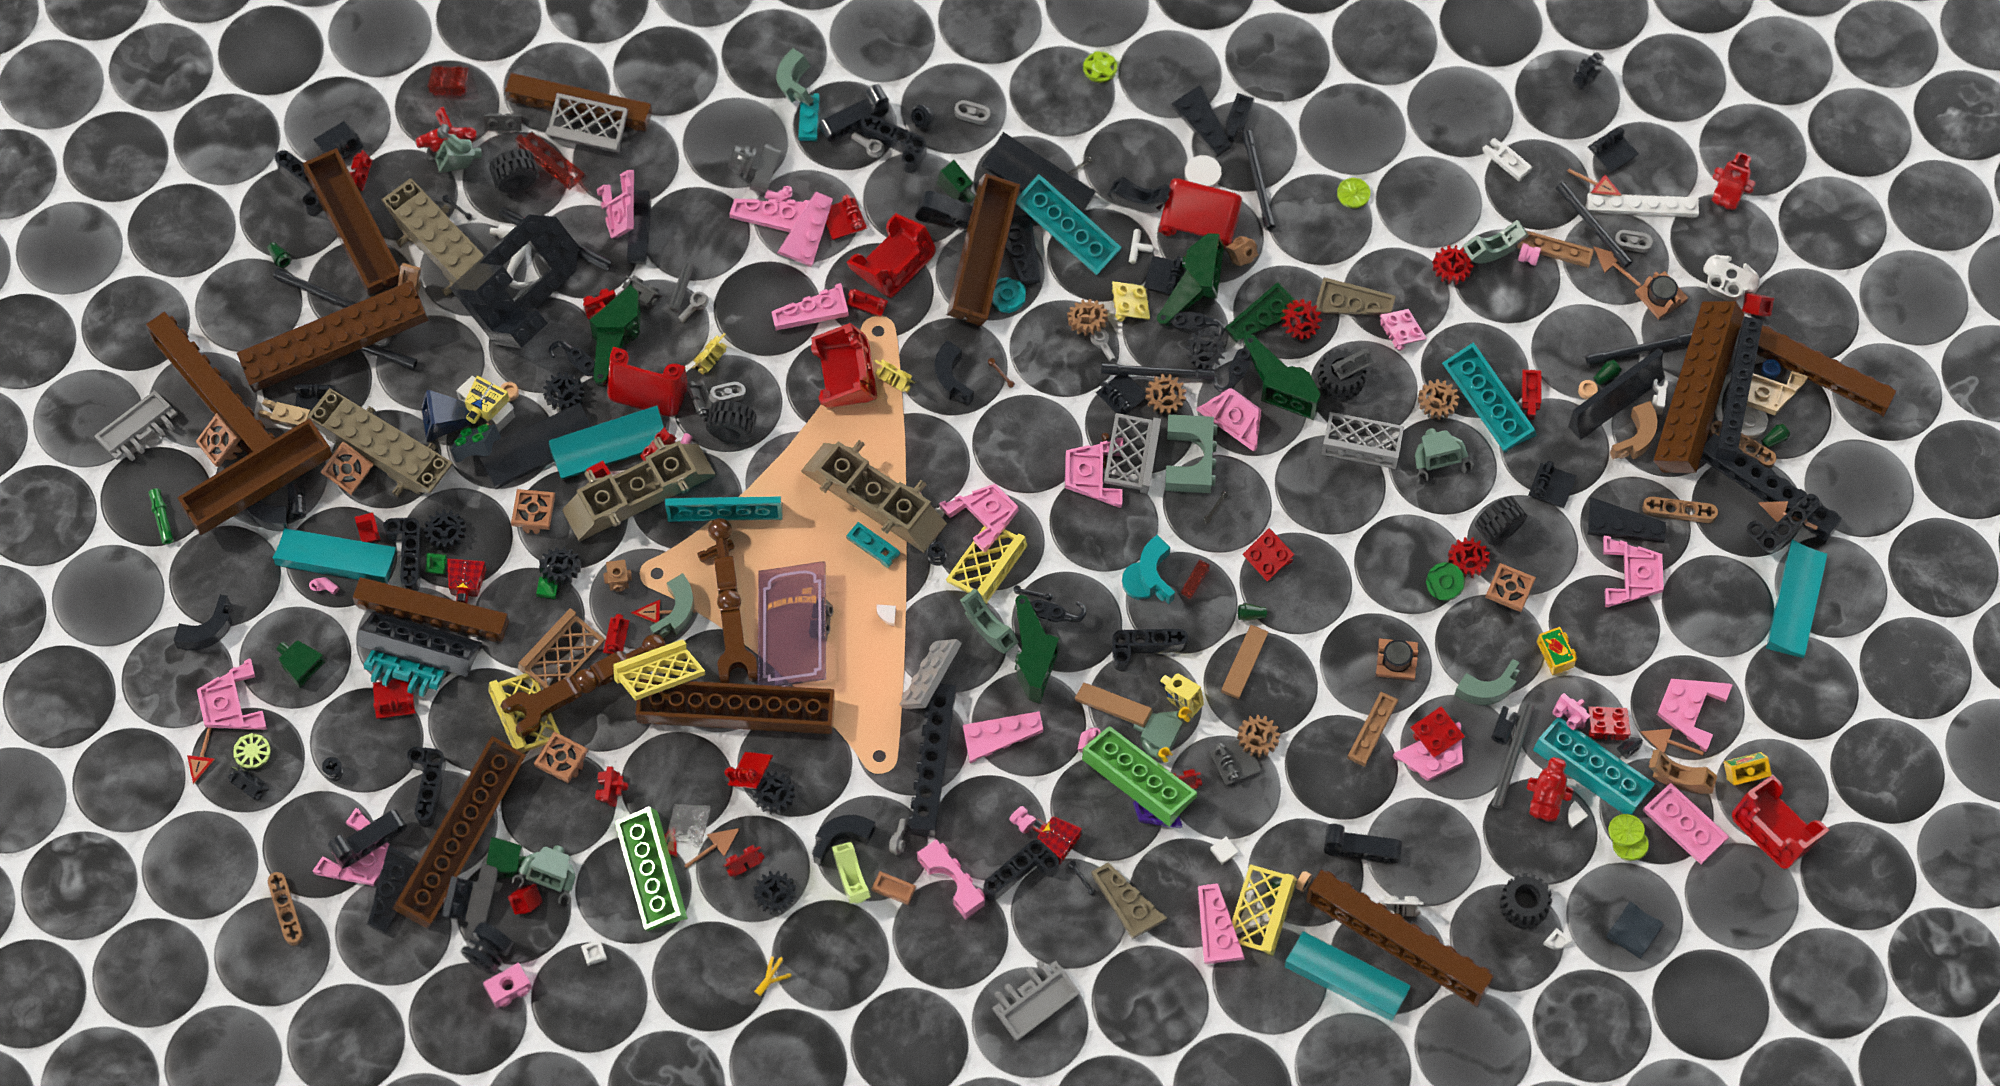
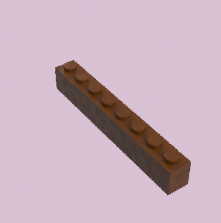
M511 73L508 79L505 96L507 101L514 104L521 103L532 108L539 107L547 111H553L557 93L627 108L628 113L625 127L636 131H647L652 115L651 103ZM560 100L559 107L562 111L571 106L568 100ZM584 103L575 107L579 115L588 110ZM602 107L593 110L597 119L606 114ZM571 109L564 114L577 116L574 109ZM615 111L610 116L614 122H617L622 118L623 112ZM591 112L582 117V119L589 118L595 120ZM608 116L599 121L600 123L607 122L613 124Z
M1762 325L1757 355L1767 360H1776L1781 367L1808 376V380L1884 417L1897 390L1893 389L1890 385L1876 381L1871 376L1858 372L1855 368L1843 365L1836 359L1825 356L1820 351L1810 349L1805 344L1798 343L1785 334H1780L1773 331L1772 328Z
M361 577L352 597L355 606L362 610L371 609L381 614H392L399 619L408 618L415 623L422 624L424 622L435 628L444 627L455 633L464 632L471 637H484L491 642H503L509 624L507 613Z

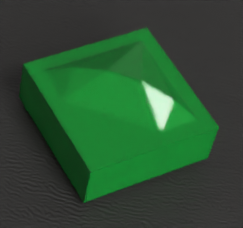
M427 553L425 572L446 574L447 555Z
M539 576L536 596L556 599L558 584L555 585L554 581L548 583L547 578L543 579Z

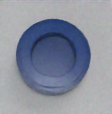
M1773 359L1764 361L1761 367V373L1769 379L1776 378L1781 371L1779 362Z

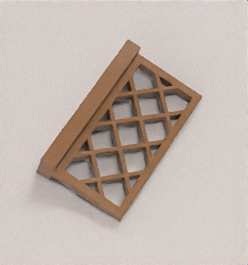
M570 608L519 662L518 669L523 674L529 675L545 689L549 687L547 678L558 677L559 682L561 677L565 679L574 675L605 642V639L576 616V612ZM575 622L582 627V633L571 634V627ZM572 637H583V646L572 647ZM585 637H594L598 642L594 646H586ZM560 638H569L570 647H558V640ZM573 650H584V657L580 660H573ZM556 651L557 661H545V654L547 652ZM559 651H570L571 660H559ZM557 664L558 674H546V665ZM560 664H571V671L560 674ZM535 665H543L544 674L536 675L531 669Z

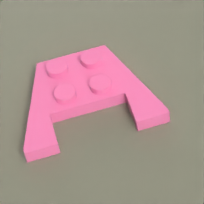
M626 170L620 174L622 194L613 200L610 185H603L597 189L598 196H602L603 199L601 207L606 209L608 215L605 220L611 238H619L633 229L634 170Z
M1116 438L1115 440L1119 447L1123 445V438ZM1104 441L1094 446L1087 445L1066 450L1065 488L1121 508L1122 489L1103 488V455L1109 454L1110 442ZM1118 452V453L1114 454L1113 456H1121V455H1120L1119 452Z
M996 484L972 491V494L964 497L961 495L954 497L955 500L939 503L940 509L949 518L967 508L987 528L973 537L974 543L984 553L1019 511L1018 506Z
M1609 536L1603 537V555L1624 556L1625 589H1605V607L1615 606L1663 592L1662 554L1639 546L1637 548L1628 545L1627 542L1621 540L1620 542L1613 540Z
M247 659L241 666L229 670V673L220 678L217 677L197 689L206 728L267 729L263 711L242 715L236 682L255 677L251 659Z
M1671 679L1657 715L1674 729L1681 731L1687 736L1688 740L1695 742L1702 751L1706 752L1713 734L1694 727L1706 695L1726 702L1732 684Z
M355 808L346 822L348 826L357 831L370 824L368 819L357 808ZM388 842L345 869L322 857L314 868L313 873L319 876L375 886L380 877L387 847L390 844Z

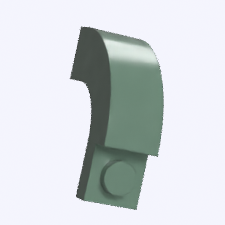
M794 48L785 55L779 64L777 82L789 102L793 103L796 100L809 106L813 99L807 89L798 84V81L811 66L806 57Z
M1516 220L1492 237L1481 238L1476 235L1465 243L1463 248L1473 262L1488 263L1515 250V246L1529 235L1520 221Z
M683 573L667 582L668 591L675 600V606L667 617L650 626L651 634L660 635L664 638L672 630L677 636L689 624L693 616L694 597L690 583Z
M973 589L960 600L966 610L965 615L973 627L996 650L1005 654L1019 643L1012 629L1001 623L992 614L978 590Z
M1512 659L1502 676L1494 681H1480L1466 673L1457 686L1454 695L1465 702L1475 705H1490L1500 702L1514 690L1517 682L1515 679L1520 672L1518 670L1520 662Z

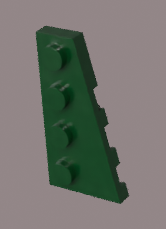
M1277 282L1224 328V331L1238 343L1244 340L1247 335H1254L1283 321L1281 317H1284L1286 314L1282 311L1284 309L1288 310L1286 305L1289 303L1293 305L1295 299ZM1297 307L1293 311L1299 312L1302 307Z

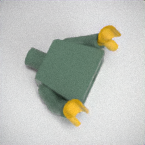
M1183 707L1180 711L1152 713L1144 727L1134 724L1133 729L1142 732L1140 743L1147 755L1152 758L1162 759L1165 763L1168 762L1167 758L1169 755H1173L1171 750L1182 730L1183 721L1181 720L1184 719L1186 722H1189L1191 719L1187 715L1189 713L1192 714L1188 707Z

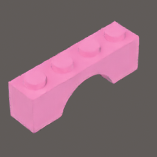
M935 840L917 853V860L929 875L942 873L950 876L955 881L958 889L953 897V905L966 920L984 907L985 895L980 888L976 889L973 886L972 878L967 873L964 874L961 871L959 862L949 856L947 847Z

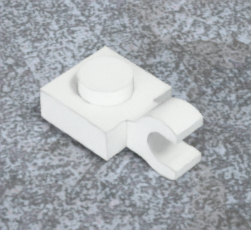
M1655 379L1653 389L1657 392V395H1653L1652 405L1655 406L1656 414L1662 415L1668 381L1665 380L1664 385L1659 386L1657 384L1658 379Z

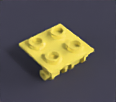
M1113 281L1112 294H1114L1113 303L1116 309L1115 318L1118 321H1124L1126 316L1149 320L1150 314L1146 288L1142 285Z
M725 333L720 337L716 335L710 340L705 349L693 360L695 364L692 369L697 366L699 368L698 371L702 375L709 372L713 365L716 364L715 361H718L726 352L727 346L724 343H719L725 336Z
M883 359L881 362L875 360V362L882 365V368H878L875 373L877 378L887 382V384L892 382V386L901 392H908L910 390V382L916 383L911 380L912 376L899 368L895 371L896 366Z

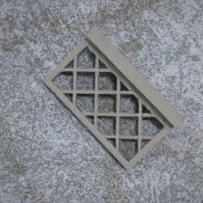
M557 93L546 135L553 139L619 153L628 109ZM560 100H568L571 106L562 111L559 107ZM581 103L586 104L588 110L579 115L575 107ZM598 107L604 108L606 114L597 119L593 110ZM574 109L577 117L568 121L564 114ZM615 111L623 112L622 118L617 122H614L610 116ZM591 112L595 121L586 126L582 117ZM562 115L567 123L562 127L554 126L555 120ZM608 116L613 124L603 129L599 121ZM580 119L584 128L575 131L571 124ZM598 123L602 131L596 135L591 134L588 128ZM615 127L618 131L617 138L611 139L606 132Z
M1330 412L1321 455L1396 469L1404 426ZM1332 419L1340 420L1343 424L1336 427L1332 423ZM1356 423L1362 428L1355 431L1350 425ZM1377 427L1380 431L1373 434L1369 428ZM1347 428L1350 434L1343 436L1340 430ZM1391 430L1398 431L1399 435L1392 438L1387 432ZM1365 431L1369 437L1362 440L1358 434ZM1336 433L1340 439H1329V436ZM1384 435L1388 441L1381 444L1377 438ZM1355 437L1358 443H1349L1347 440ZM1373 440L1377 446L1370 447L1366 443ZM1392 444L1396 451L1386 450L1385 447Z
M1118 413L1115 414L1103 483L1138 489L1140 493L1148 494L1161 423L1160 418L1154 417L1153 420ZM1118 420L1126 421L1130 426L1122 430L1118 425ZM1144 424L1148 425L1147 431L1141 434L1136 426ZM1133 429L1137 437L1129 440L1125 433ZM1119 436H1122L1127 442L1121 447L1115 442V439ZM1140 439L1145 446L1137 450L1133 443ZM1127 446H1130L1135 452L1129 457L1122 451ZM1119 452L1124 460L1116 464L1112 456ZM1138 456L1142 463L1134 467L1130 460ZM1124 463H1127L1132 469L1126 474L1119 468ZM1115 469L1121 476L1118 479L1108 478L1109 473ZM1135 473L1139 481L1138 483H1133L1127 477Z

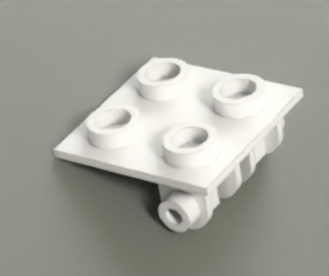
M1385 896V899H1380V902L1393 914L1395 904L1397 914H1399V904H1402V916H1405V905L1406 916L1416 917L1421 914V907H1417V905H1423V902L1416 896H1405V900H1398L1397 896Z

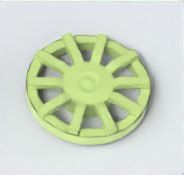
M253 733L240 737L233 749L236 762L246 769L260 768L268 761L271 754L268 741L262 735ZM250 738V744H248L245 740ZM253 738H258L257 741H256L255 744H254V743H253ZM261 740L265 743L258 746ZM243 742L245 747L239 745ZM267 747V752L260 751V749ZM237 749L243 750L244 752L237 754ZM260 754L266 755L263 760L260 759ZM245 755L242 761L238 759V757ZM247 759L250 760V765L244 764ZM257 759L259 763L253 765V760Z

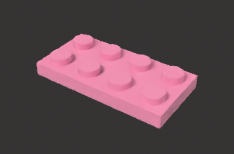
M1672 783L1663 789L1643 809V812L1700 864H1703L1729 838L1723 830Z

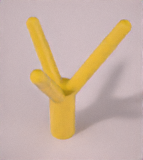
M770 957L766 977L754 991L759 996L764 993L771 983L792 976L789 973L772 979L783 960L782 957L778 959L773 969L774 957Z

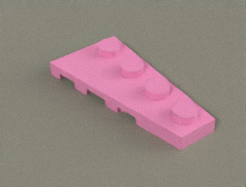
M1040 711L963 725L969 761L973 763L978 758L989 756L999 749H1005L1013 743L1024 741L1042 733L1043 726Z

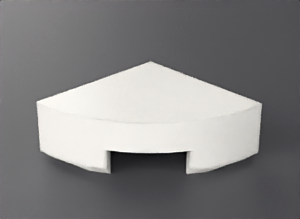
M876 605L878 616L886 624L894 626L896 606Z
M1576 801L1571 804L1568 811V823L1572 829L1588 817L1587 813Z
M1556 928L1546 939L1544 945L1552 949H1562L1570 945L1572 940Z

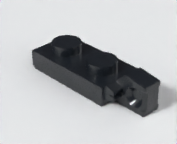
M1237 93L1226 121L1225 129L1229 130L1227 133L1229 141L1234 142L1236 134H1241L1255 98Z

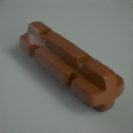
M729 539L727 540L728 550L730 551L733 550L735 546L733 541ZM716 545L707 548L706 551L698 552L699 560L704 562L709 560V558L718 556Z

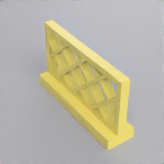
M984 526L979 533H981L987 528ZM1004 529L996 539L999 541L1000 547L988 549L985 553L983 551L976 553L975 548L977 545L973 541L946 578V581L967 593L973 590L970 588L969 583L980 581L981 585L978 591L987 604L1027 548L1025 536L1021 534L1015 535ZM1010 538L1012 542L1009 545L1002 546L1000 539ZM1001 551L1002 556L1000 559L992 561L990 554ZM988 555L989 562L978 564L977 557ZM975 558L976 565L965 567L964 563L968 559ZM991 566L989 574L981 575L980 568ZM977 569L979 576L968 579L966 572ZM957 574H965V580H954Z
M683 639L613 664L614 680L617 684L621 683L635 701L705 675V670L687 650L686 642ZM674 666L684 667L683 670L673 669ZM687 669H696L697 671L687 672ZM657 672L665 673L666 676L662 677L657 676L656 674ZM670 675L680 676V677H678V678H676V679H674V678H669ZM640 679L649 680L648 683L639 682ZM657 681L662 682V684L654 685L652 682ZM638 687L643 688L645 690L636 692L635 688Z
M523 674L501 682H497V680L489 682V694L513 748L524 754L525 751L546 745L550 737L542 735L545 728L560 734L550 713L546 715L545 722L540 721L542 726L540 733L533 732L530 734L537 737L536 741L527 745L524 739L525 736L519 737L515 732L519 717L525 719L526 716L518 711L507 714L500 707L502 701L511 696L505 693L502 687L508 685L514 687L513 694L517 693L518 689L528 694H535L541 691L539 684L529 675ZM529 678L533 683L531 689L521 686L522 681Z
M1249 865L1232 920L1234 929L1242 927L1246 934L1245 937L1238 940L1240 945L1274 956L1297 879L1295 876ZM1253 871L1261 872L1264 879L1253 884L1251 880ZM1274 877L1282 878L1280 886L1272 889L1268 880ZM1266 882L1271 891L1260 896L1256 887ZM1254 889L1258 898L1248 903L1245 895L1248 891ZM1273 894L1275 904L1266 908L1262 899ZM1260 901L1265 910L1254 915L1250 906ZM1248 908L1252 917L1242 922L1239 917L1240 912ZM1267 913L1270 919L1269 923L1261 927L1256 918ZM1255 920L1259 929L1248 934L1244 925ZM1261 932L1264 937L1262 946L1254 944L1251 937Z

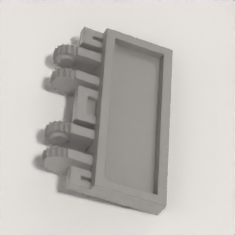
M154 390L97 433L95 438L116 460L123 456V452L133 461L135 457L129 449L134 447L141 454L145 452L135 438L142 442L154 433L153 430L161 438H164L166 435L160 428L161 425L164 424L171 431L175 429L174 425L165 416L167 415L172 419L178 414Z
M1041 960L1036 962L1037 967L1046 977L1044 981H1041L1031 967L1026 970L1031 979L1017 989L1022 996L1021 998L1010 984L1005 985V990L1014 1000L1012 1005L1008 1003L1002 993L999 991L995 993L1000 1003L992 1009L1015 1041L1081 993L1057 961L1049 965L1053 974H1051Z

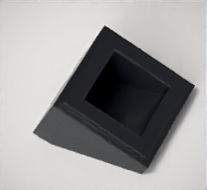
M1631 737L1618 746L1617 750L1625 759L1629 758L1641 748L1643 740Z

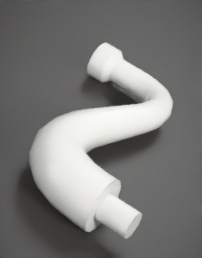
M499 224V228H490V235H497L499 240H501L514 227ZM527 244L512 257L507 272L512 278L526 254ZM513 281L509 286L514 289L527 290L536 281Z

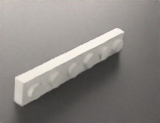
M1588 193L1587 210L1590 213L1698 217L1699 201L1697 197L1613 196Z

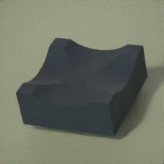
M484 424L475 429L466 428L462 430L450 449L455 462H461L471 455H490L493 443L501 438L496 424Z
M1630 901L1610 929L1607 938L1641 959L1662 929L1664 923L1648 915Z

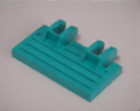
M371 650L364 663V669L372 671L376 665L371 676V682L376 683L381 673H385L382 679V685L388 686L392 677L408 682L411 676H413L408 685L407 692L412 694L419 683L422 684L419 689V696L422 697L425 696L429 688L437 690L447 673L444 670Z

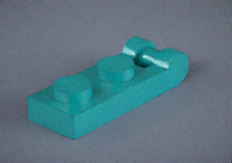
M814 93V95H810L813 99V106H806L805 103L801 102L799 141H817L820 94Z
M859 522L846 535L849 541L874 557L886 568H889L892 565L893 559L898 558L901 554L897 548ZM885 550L888 552L887 556L882 554Z

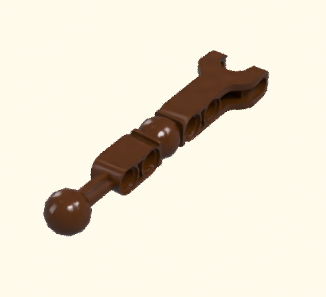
M717 518L709 524L708 533L716 541L718 558H714L719 594L717 605L721 611L725 652L717 662L720 683H729L730 672L736 668H743L747 671L750 681H757L756 657L747 651L744 645L740 614L741 597L737 590L733 556H729L727 539L732 534V526L726 519Z
M648 635L643 640L641 647L625 655L623 651L615 652L591 665L590 670H580L576 673L575 677L572 675L535 694L517 692L504 699L500 707L507 714L515 711L522 712L526 718L517 724L515 732L519 737L529 735L539 728L540 721L544 716L582 697V693H591L597 686L601 687L614 681L613 664L666 645L665 640L660 635Z

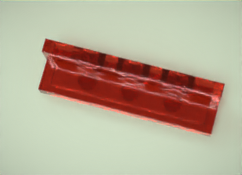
M531 131L526 137L520 134L515 138L518 149L532 152L536 164L567 189L571 190L585 176L584 172ZM532 138L538 142V147L530 142ZM542 151H549L551 153V157H548ZM555 161L563 162L564 168L558 165ZM568 172H575L578 175L573 179V176Z

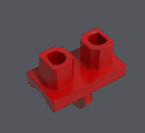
M605 288L595 298L590 295L583 298V306L588 319H591L616 298L614 290L610 291Z
M607 766L606 771L598 773V783L605 786L604 789L597 790L595 794L597 801L607 803L611 807L617 805V797L622 795V791L628 790V783L623 782L624 777L620 776L621 773L615 771L613 766Z

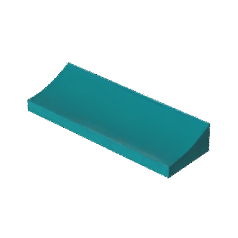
M1040 174L1017 197L1016 204L1096 276L1122 250L1120 245Z
M1474 342L1442 363L1504 453L1518 444L1537 436L1534 427Z
M654 406L549 440V447L560 478L564 480L585 473L587 468L601 461H604L607 466L641 455L643 450L654 440L656 434L664 428L658 406Z
M781 496L665 498L668 522L713 521L717 518H724L727 521L783 520Z
M284 528L273 560L276 566L359 580L361 577L388 584L397 549L391 546Z
M1793 539L1791 540L1766 649L1804 658L1827 553L1809 548Z
M1557 717L1537 740L1533 748L1534 752L1547 761L1552 757L1564 760L1566 762L1564 773L1623 814L1633 815L1655 785L1651 780L1578 729H1570L1567 726V722L1562 718Z
M1304 931L1286 959L1284 966L1393 1022L1411 985Z

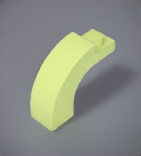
M848 842L832 847L849 903H862L867 898H871L862 877L852 843Z

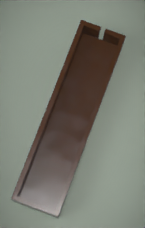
M333 149L304 162V172L368 296L384 290V285L388 288L397 284L400 269L338 149Z
M986 173L979 180L946 315L963 320L965 317L966 322L982 326L987 321L1020 184Z
M309 418L177 497L187 517L191 520L200 536L328 460L332 457V452L328 443Z

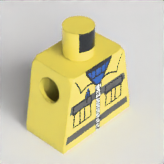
M477 375L465 399L466 408L470 411L466 416L467 420L474 424L480 417L488 421L491 420L509 402L508 391Z
M1176 674L1171 679L1165 675L1160 680L1159 685L1165 688L1167 699L1179 709L1188 707L1192 711V714H1187L1189 717L1193 718L1204 705L1201 686L1184 676Z

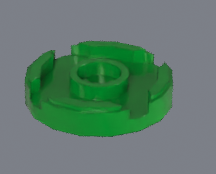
M1443 562L1436 564L1430 569L1426 584L1432 596L1439 600L1449 601L1457 598L1462 593L1465 586V577L1458 566Z

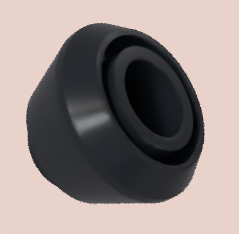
M920 104L912 109L911 120L917 128L926 129L934 121V111L929 106Z

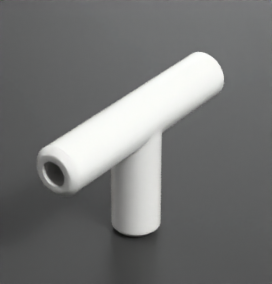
M1135 229L1129 257L1131 264L1136 263L1138 251L1152 253L1154 249L1153 245L1140 243L1141 230Z

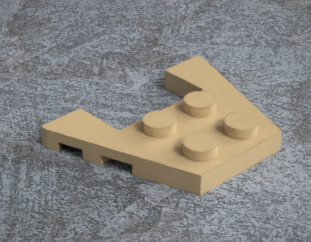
M1791 371L1786 385L1753 374L1747 406L1775 416L1806 383L1808 376Z

